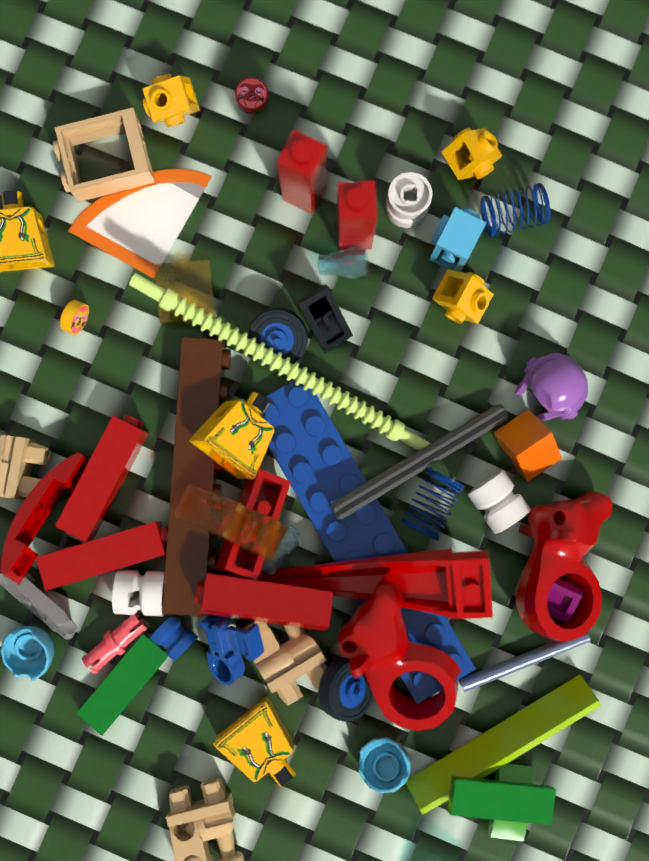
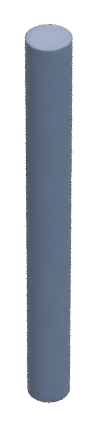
M587 632L584 636L571 641H553L463 677L459 681L463 691L466 692L589 643L591 639Z

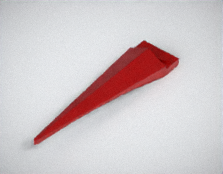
M452 548L266 570L260 571L257 580L331 591L333 596L365 601L370 599L376 585L388 580L399 585L402 589V607L455 619L493 618L489 550L452 552Z

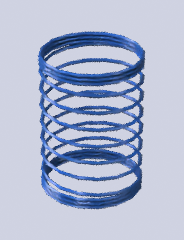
M542 183L534 184L533 190L530 186H527L526 193L520 187L519 195L513 189L512 198L506 190L505 200L502 193L499 192L498 202L493 194L491 199L489 196H482L481 198L482 220L487 222L485 230L491 238L498 236L500 233L505 234L507 231L512 233L514 229L519 231L521 227L526 230L528 226L533 228L535 224L540 226L550 222V202ZM528 187L530 188L533 196L535 220L532 216L529 207L527 195ZM521 189L523 190L526 198L528 222L524 215L521 204ZM538 190L542 202V214L538 202ZM514 191L516 192L519 201L521 223L518 219L515 210L513 198ZM506 193H508L512 204L513 223L507 207ZM499 195H501L505 207L506 224L501 213ZM492 196L494 197L497 205L499 226L496 221V215L492 203ZM543 199H544L545 210H546V219H545V221H544V205H543ZM485 201H486V203H487V205H488V208H489V212H490V216H491V222H492V228H491V225H490V223H489V219H488V216H487ZM522 214L527 223L526 228L522 226ZM515 215L520 225L519 229L515 228ZM530 215L532 220L534 221L533 226L529 225ZM508 217L513 226L512 231L508 230ZM537 218L540 221V225L536 223ZM501 219L506 228L504 233L500 230Z
M428 468L425 472L426 474L446 484L458 493L447 490L425 479L422 480L448 494L455 500L418 485L451 506L415 492L417 495L445 510L446 512H443L412 498L413 501L443 519L408 505L437 524L409 512L405 513L432 530L405 518H402L400 522L438 541L440 538L438 535L442 534L421 520L437 527L445 528L427 515L448 522L445 517L434 510L447 515L452 514L437 503L452 509L455 508L443 498L458 502L457 498L448 492L462 495L460 491H464L465 486Z

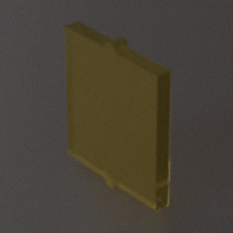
M180 259L177 263L155 264L156 285L165 290L171 288L179 293L178 297L180 299L186 297L188 304L195 302L197 309L203 307L205 314L212 312L213 318H215L210 260L185 262L184 259ZM158 302L160 323L184 321L183 315L175 316L174 310L166 311L159 307L160 302ZM188 319L187 321H184V322H185L186 324H190V323H191V320Z

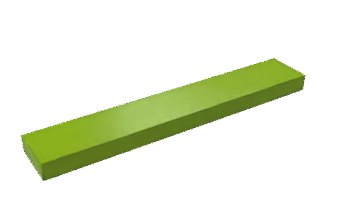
M579 674L409 778L406 785L419 810L424 815L449 800L452 776L483 779L601 706L600 701Z

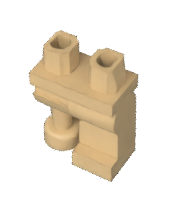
M0 435V497L25 500L41 480V478L30 477L32 465L47 466L50 460L51 448L37 444V440Z
M254 621L242 628L247 630L253 624H258L265 652L255 659L254 663L266 681L271 693L276 691L287 706L303 697V693L295 679L305 673L314 688H319L320 679L327 668L325 664L327 657L312 635L307 634L303 628L283 625L289 640L281 644L269 623Z
M220 777L208 779L201 783L204 799L192 801L189 785L171 789L169 793L170 811L166 816V820L170 829L175 861H214L207 842L212 839L217 840L221 856L216 861H244L242 852L235 851L232 829L236 820V813L231 792L226 793Z

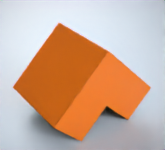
M529 409L494 432L499 446L510 456L516 471L527 482L562 459L553 433Z

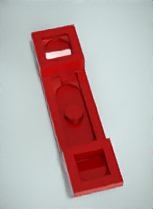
M76 453L47 473L29 493L16 513L4 543L0 571L1 574L20 585L38 556L29 545L63 492L67 491L72 494L89 462L84 455Z

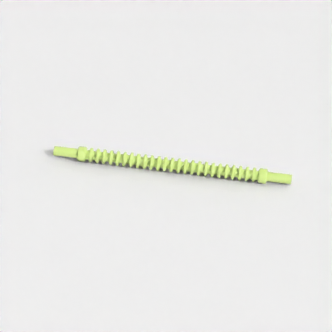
M137 273L131 278L129 285L160 302L159 307L166 311L174 310L175 316L183 315V320L187 321L190 319L192 326L199 324L201 331L207 329L210 331V336L218 335V341L225 339L227 346L233 344L236 346V351L244 350V356L251 354L253 361L260 359L262 366L268 364L270 371L277 369L279 376L286 374L288 381L291 378L294 379L295 385L303 384V389H311L312 395L318 393L321 395V400L329 399V405L336 403L338 410L344 408L346 409L345 414L348 415L351 412L354 414V419L360 417L363 424L369 422L371 429L378 427V433L386 432L388 439L394 442L399 440L417 451L431 444L405 429V424L399 420L391 421V416H382L383 411L381 410L375 412L373 405L367 407L366 401L360 403L357 401V396L349 397V391L342 393L340 386L333 388L331 381L325 383L324 377L316 378V373H308L307 367L301 369L298 367V362L292 364L290 357L283 359L281 352L273 353V347L266 349L264 342L257 344L255 337L252 339L247 338V332L240 334L238 327L231 329L229 322L226 324L221 322V317L214 319L212 312L205 314V309L203 307L197 309L195 302L188 304L186 297L180 299L178 297L179 293L171 288L165 290Z

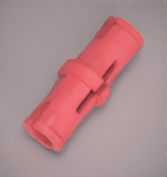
M138 613L128 617L114 631H107L103 636L104 639L82 657V661L87 668L92 665L90 669L92 673L97 674L117 654L122 655L127 649L126 646L144 630L148 629L144 619H138L140 617Z

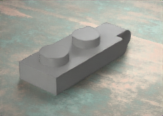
M28 572L20 585L0 573V585L52 631L57 632L64 639L73 638L77 626L67 616L66 612L59 607L60 602L52 593L39 590L34 585L35 580Z

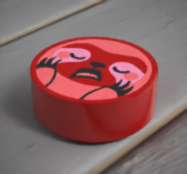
M248 77L241 80L235 89L236 102L239 108L246 113L255 114L261 112L268 104L267 86L256 77Z

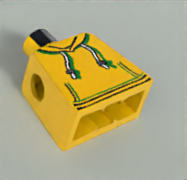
M3 192V209L0 210V272L54 267V260L41 214L33 207H24L22 192Z
M252 392L245 403L240 400L225 401L189 441L236 478L254 479L274 434L273 426L261 417L269 405V401L256 392Z
M268 695L219 733L213 743L227 759L253 782H257L269 772L281 787L288 783L296 774L286 761V758L294 751V742Z

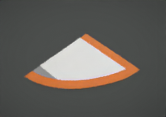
M188 169L154 171L155 183L102 196L78 216L68 232L154 278L212 176Z

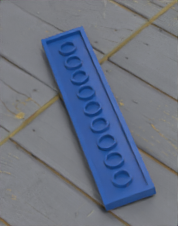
M294 380L266 396L265 398L269 401V405L261 417L274 428V434L268 447L287 480L291 481L292 489L333 560L341 562L407 554L408 551L377 499L344 519H337L330 507L332 502L367 481L317 395H312V390L309 388L304 390V385L301 383L298 386L295 385ZM357 599L359 605L365 602V600ZM404 607L401 608L410 642L434 646L452 657L462 670L457 677L458 680L476 670L445 616ZM413 671L401 675L417 704L443 688L438 679L428 673Z

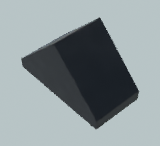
M326 284L296 302L299 314L325 353L353 336Z

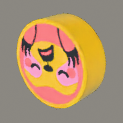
M78 300L70 301L63 309L60 317L61 329L69 334L77 335L83 329L88 319V305Z

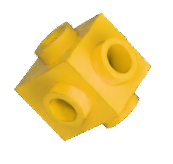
M165 74L153 78V85L142 88L145 95L143 106L153 122L165 123L166 127H172L186 122L184 116L200 111L190 77L179 75L172 78L171 74Z
M469 127L462 130L453 138L454 141L441 151L458 180L474 176L477 179L483 178L494 170L492 164L502 157L496 138L486 128L471 130Z
M447 269L432 299L446 310L445 316L459 324H463L464 320L478 324L494 294L483 285L485 281L478 275Z

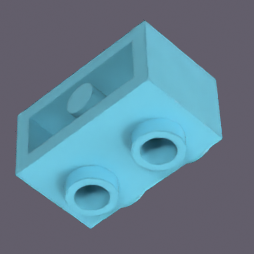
M455 207L450 217L442 216L434 232L431 242L436 244L429 260L446 269L461 272L487 222L481 220V216L471 209L462 208L460 210Z

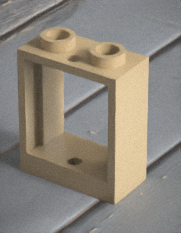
M134 107L54 127L57 140L53 141L54 151L57 159L63 161L65 172L60 173L65 191L67 193L71 192L78 202L155 183L141 123ZM126 133L135 170L82 183L73 146Z

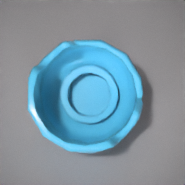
M21 626L13 629L4 638L0 652L3 664L13 672L14 677H30L31 681H34L42 676L51 666L55 649L53 640L46 631L35 626Z
M389 737L374 738L359 751L358 771L369 788L379 793L396 792L407 782L411 771L410 756L401 743Z

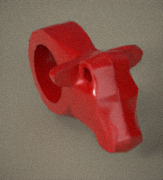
M586 492L575 499L553 501L547 505H537L532 507L528 514L530 525L520 524L518 532L531 537L534 541V546L519 581L516 605L521 620L531 631L550 640L571 641L584 636L595 625L601 611L602 593L598 579L583 556L595 545L602 523L612 514L613 503L610 497L599 492ZM563 575L572 581L574 586L583 589V597L568 623L561 620L554 622L549 615L547 607L548 593L552 584Z
M386 580L376 585L370 599L358 606L350 620L341 626L338 634L339 651L350 660L349 668L354 678L365 674L379 708L389 721L405 729L416 731L432 729L443 723L454 711L458 693L457 677L462 670L454 659L442 650L431 645L410 642L401 611L403 591L399 585ZM419 671L437 678L443 688L438 694L417 704L414 698H409L400 693L393 685V682L404 673Z

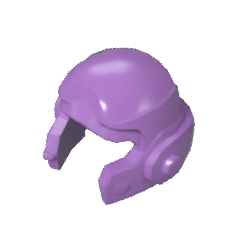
M551 353L528 360L526 362L527 366L524 369L525 376L516 387L515 394L518 396L523 394L530 384L535 397L549 411L537 416L540 421H547L557 417L561 420L567 418L572 420L578 415L577 411L582 407L588 395V381L582 368L572 358L560 353Z

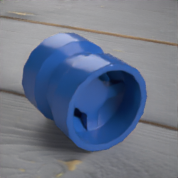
M174 614L150 637L156 645H162L167 649V656L173 662L198 638L191 629L186 630L181 625V619Z

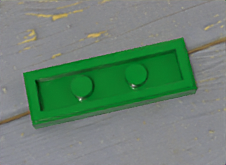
M144 632L76 714L103 736L168 658L167 650L161 645H156L150 639V636Z
M452 776L447 812L451 816L552 825L556 789L547 785Z

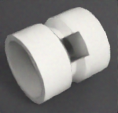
M414 172L402 173L394 178L389 186L385 205L386 214L393 224L402 228H411L424 220L433 195L428 180L419 173Z
M504 470L493 474L467 493L478 510L486 511L483 518L494 534L509 528L531 511L521 494H513L512 490L515 485Z
M118 569L115 574L112 591L114 614L135 615L138 610H141L144 616L163 617L165 615L162 614L165 571L148 570L144 575H140L138 570Z

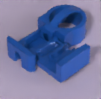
M209 615L199 622V626L204 627L209 641L210 650L206 652L208 667L217 681L224 685H230L245 672V664L241 654L245 655L247 660L254 661L265 652L258 624H253L247 630L233 626L228 627L233 623L230 618Z

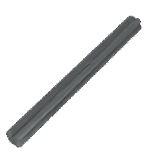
M501 404L491 407L332 502L330 507L337 519H344L508 419L505 408Z

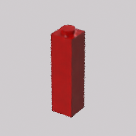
M294 129L277 161L282 199L312 215L327 187V145Z
M375 180L338 183L336 211L338 251L372 249L377 222Z
M125 414L123 419L112 416L55 527L84 542L94 540L149 432L141 429L143 422L128 414Z
M156 521L36 557L45 591L166 555L168 526L163 527L162 521Z
M207 573L204 583L197 582L194 603L201 604L199 612L201 614L324 631L330 625L333 592Z

